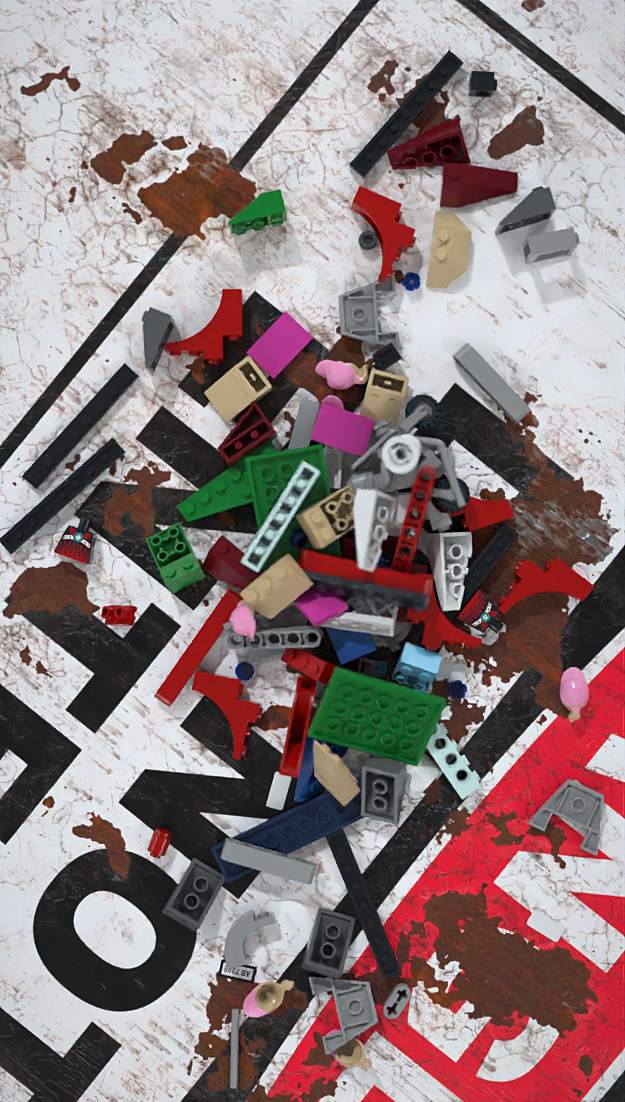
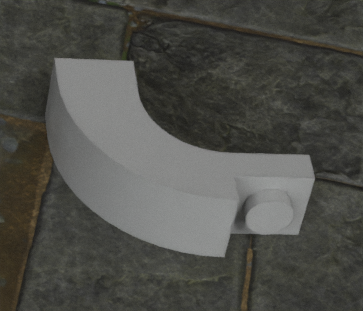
M250 910L234 921L228 931L224 946V956L228 970L247 964V956L243 945L245 937L255 929L275 924L274 912L262 911L255 917L253 910Z

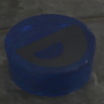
M247 661L240 662L235 668V674L242 681L250 680L254 675V667Z

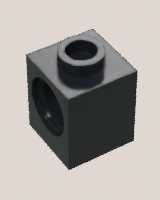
M471 71L468 96L491 97L493 91L497 90V79H494V72Z
M360 657L357 673L385 680L389 661L375 657Z

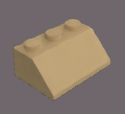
M288 554L245 588L240 595L253 610L272 619L310 588L313 583L291 555Z

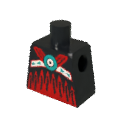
M81 517L78 527L68 525L54 553L91 565L97 534L89 532L92 521Z
M476 589L455 616L459 621L482 633L489 627L497 634L504 626L496 619L500 611L480 589Z

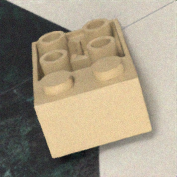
M248 356L229 370L204 393L224 421L228 423L250 407L253 401L257 402L273 389L251 357Z
M371 369L360 416L375 422L386 418L387 421L392 422L390 424L391 428L396 429L409 378Z
M350 484L295 515L314 549L325 547L355 527L353 508L356 495Z
M315 740L313 742L314 776L328 792L345 806L361 791L356 785L358 780L342 764L343 761L336 754L333 755L331 753L332 751L326 744L320 745Z

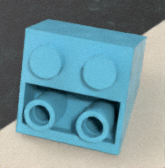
M406 642L391 679L400 684L412 686L419 691L427 692L437 675L442 655Z

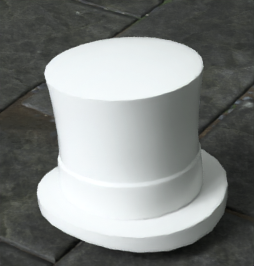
M409 434L390 438L382 450L384 464L394 473L401 474L412 470L419 460L422 450L421 444L416 437Z

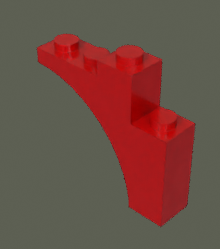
M359 186L352 202L351 210L369 223L379 240L382 251V267L378 281L385 284L387 278L391 279L395 268L392 267L394 261L398 262L402 252L407 253L409 247L413 248L417 237H414L416 229L399 223L403 214L400 211L401 203Z
M223 289L220 305L212 320L201 331L187 339L165 343V352L170 354L171 357H180L181 354L199 357L200 354H203V358L205 361H208V364H219V361H224V338H227V341H238V338H243L242 289Z
M445 474L435 481L436 486L441 480L447 478ZM470 496L467 505L457 512L445 511L437 505V502L434 503L440 512L449 513L451 518L462 514L461 523L464 530L467 529L468 532L514 517L508 499L488 501Z
M559 558L550 559L544 566L545 571L541 570L529 559H524V561L520 560L514 567L516 570L514 575L519 580H514L508 588L510 590L506 596L502 595L496 604L499 605L497 607L498 610L505 614L521 599L535 593L548 591L564 593L576 598L578 601H583L594 585Z
M413 572L414 575L433 579V575ZM433 582L427 611H416L407 607L405 618L410 619L409 623L421 624V621H424L420 643L425 645L424 649L436 650V647L441 648L442 640H445L446 645L456 646L457 643H463L465 648L470 649L481 646V638L460 631L443 615L436 602Z
M286 648L281 658V661L328 685L333 671L337 667L301 648Z
M196 670L192 690L209 697L224 712L233 733V758L241 759V755L246 754L248 745L244 743L245 736H249L251 731V725L248 722L256 723L257 718L261 719L263 708L260 707V702L238 698V695L243 694L244 684H241L242 679Z
M298 676L279 775L299 777L317 681L313 678Z

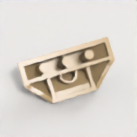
M435 211L426 287L445 289L467 271L472 232L455 213Z

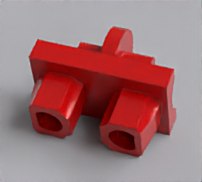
M103 606L101 617L105 619L106 625L134 626L136 619L134 614L138 607Z

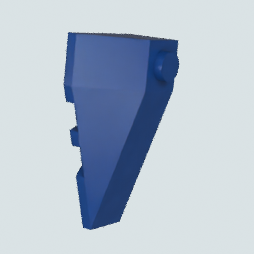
M307 735L294 796L296 802L309 801L322 787L321 783L314 776L313 742L316 740L320 745L326 744L332 751L331 753L333 755L336 754L341 759L346 754L348 747L308 737Z

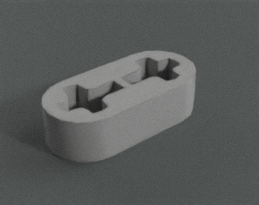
M397 984L384 1002L383 1013L388 1019L397 1018L410 1000L411 991L407 984ZM405 989L406 996L402 995L398 1000V990L403 991ZM394 1003H396V1011H391L390 1013H388L387 1007H392Z

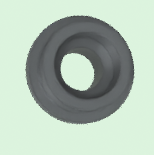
M371 231L361 233L358 239L360 247L364 250L374 249L377 245L375 233ZM366 238L371 239V243L366 244L364 240Z

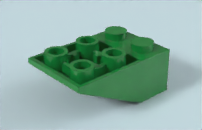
M281 189L261 193L229 221L231 234L242 235L251 229L259 231L265 229V226L268 225L273 227L283 225V222L287 220Z
M180 522L146 538L162 579L172 594L206 577Z

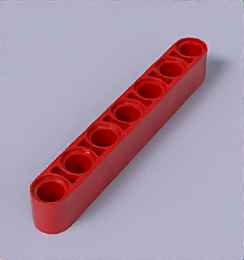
M424 466L416 475L391 567L393 570L402 571L397 566L402 564L406 568L402 572H411L437 477L436 470L431 466ZM422 473H428L431 480H424ZM418 491L423 492V493L425 494L426 498H425V499L419 498V497L417 496V492H418ZM412 510L419 511L421 516L415 517L412 514ZM407 528L414 529L416 535H410ZM402 547H409L411 553L404 552Z
M302 549L299 567L303 570L428 594V599L433 579L381 566H375L374 572L360 569L358 561L309 549Z
M230 588L227 590L155 693L154 697L168 707L173 704L223 632V624L229 622V618H231L232 612L237 608L238 602L244 600L242 596Z

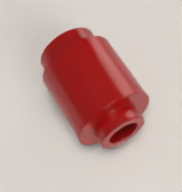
M157 828L153 832L147 849L150 852V856L160 859L161 856L166 855L171 841V832L161 828Z

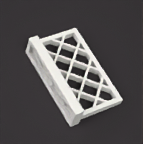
M354 597L351 600L347 599L345 602L348 606L352 607L353 612H343L319 625L321 627L393 637L399 607L383 602L384 608L376 611L373 607L377 604L376 602H369L367 599H357ZM362 600L366 605L357 608L354 603ZM368 608L373 612L371 615H363L361 613ZM389 611L392 618L382 617L381 614Z

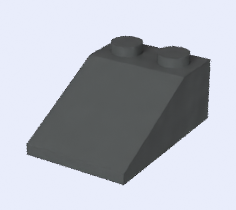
M543 186L534 188L498 224L495 235L550 219L556 210L550 187L543 188Z
M150 307L148 311L144 312L142 317L145 368L150 374L154 375L175 321L171 315Z
M374 755L369 756L362 765L361 816L396 825L399 823L407 779V763Z
M193 858L168 899L162 913L195 932L200 928L225 881L223 874Z
M319 907L305 949L301 968L336 979L342 976L356 918Z

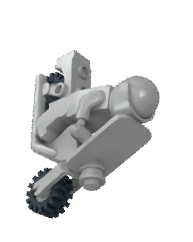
M418 394L407 402L405 407V417L407 419L397 429L391 428L390 424L392 422L387 421L386 418L375 422L376 426L373 429L376 430L377 434L375 435L380 440L351 466L353 470L352 476L348 479L345 486L350 484L355 495L357 489L377 490L382 493H388L413 487L417 473L424 466H431L436 470V480L446 472L448 478L441 480L436 488H433L425 517L426 520H430L433 530L438 529L439 532L450 529L449 525L453 522L449 513L445 514L436 508L432 498H435L439 507L448 512L462 510L470 500L469 487L466 482L457 478L445 443L440 439L414 436L419 440L422 450L416 464L417 467L406 473L400 474L390 471L382 458L383 447L390 438L408 434L414 428L430 429L440 419L441 409L439 403L432 396ZM376 453L382 458L383 463H380V474H375L374 470L369 468L358 470ZM422 473L424 480H431L428 473ZM418 491V492H417V496H418L419 498H421V499H425V498H426V496H425V494H424L423 492H421V491Z

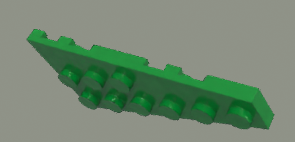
M269 439L177 505V508L186 521L191 522L252 503L253 498L245 458L279 451Z

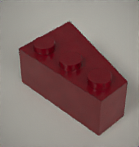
M253 401L251 407L240 418L238 424L230 431L217 449L227 464L232 467L269 439L271 441L274 440L278 435L259 406Z

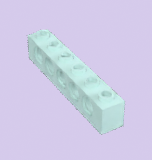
M302 460L241 559L243 564L259 572L319 475L320 471Z
M437 722L426 747L463 800L481 787L479 784L481 779L475 770L473 772L470 771L468 768L470 762L465 755H459L457 752L459 746L454 739L449 740L446 736L448 730L444 724H438ZM438 738L445 740V744L441 748L435 747V741ZM454 754L456 757L455 761L451 764L446 763L447 755ZM465 770L466 777L458 779L456 776L458 771Z

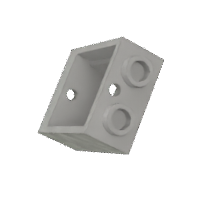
M574 227L528 236L522 245L526 264L571 255L576 249L577 244H579V236L577 232H574Z

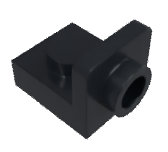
M391 342L372 355L373 360L371 363L375 370L385 372L386 369L400 361L402 357Z

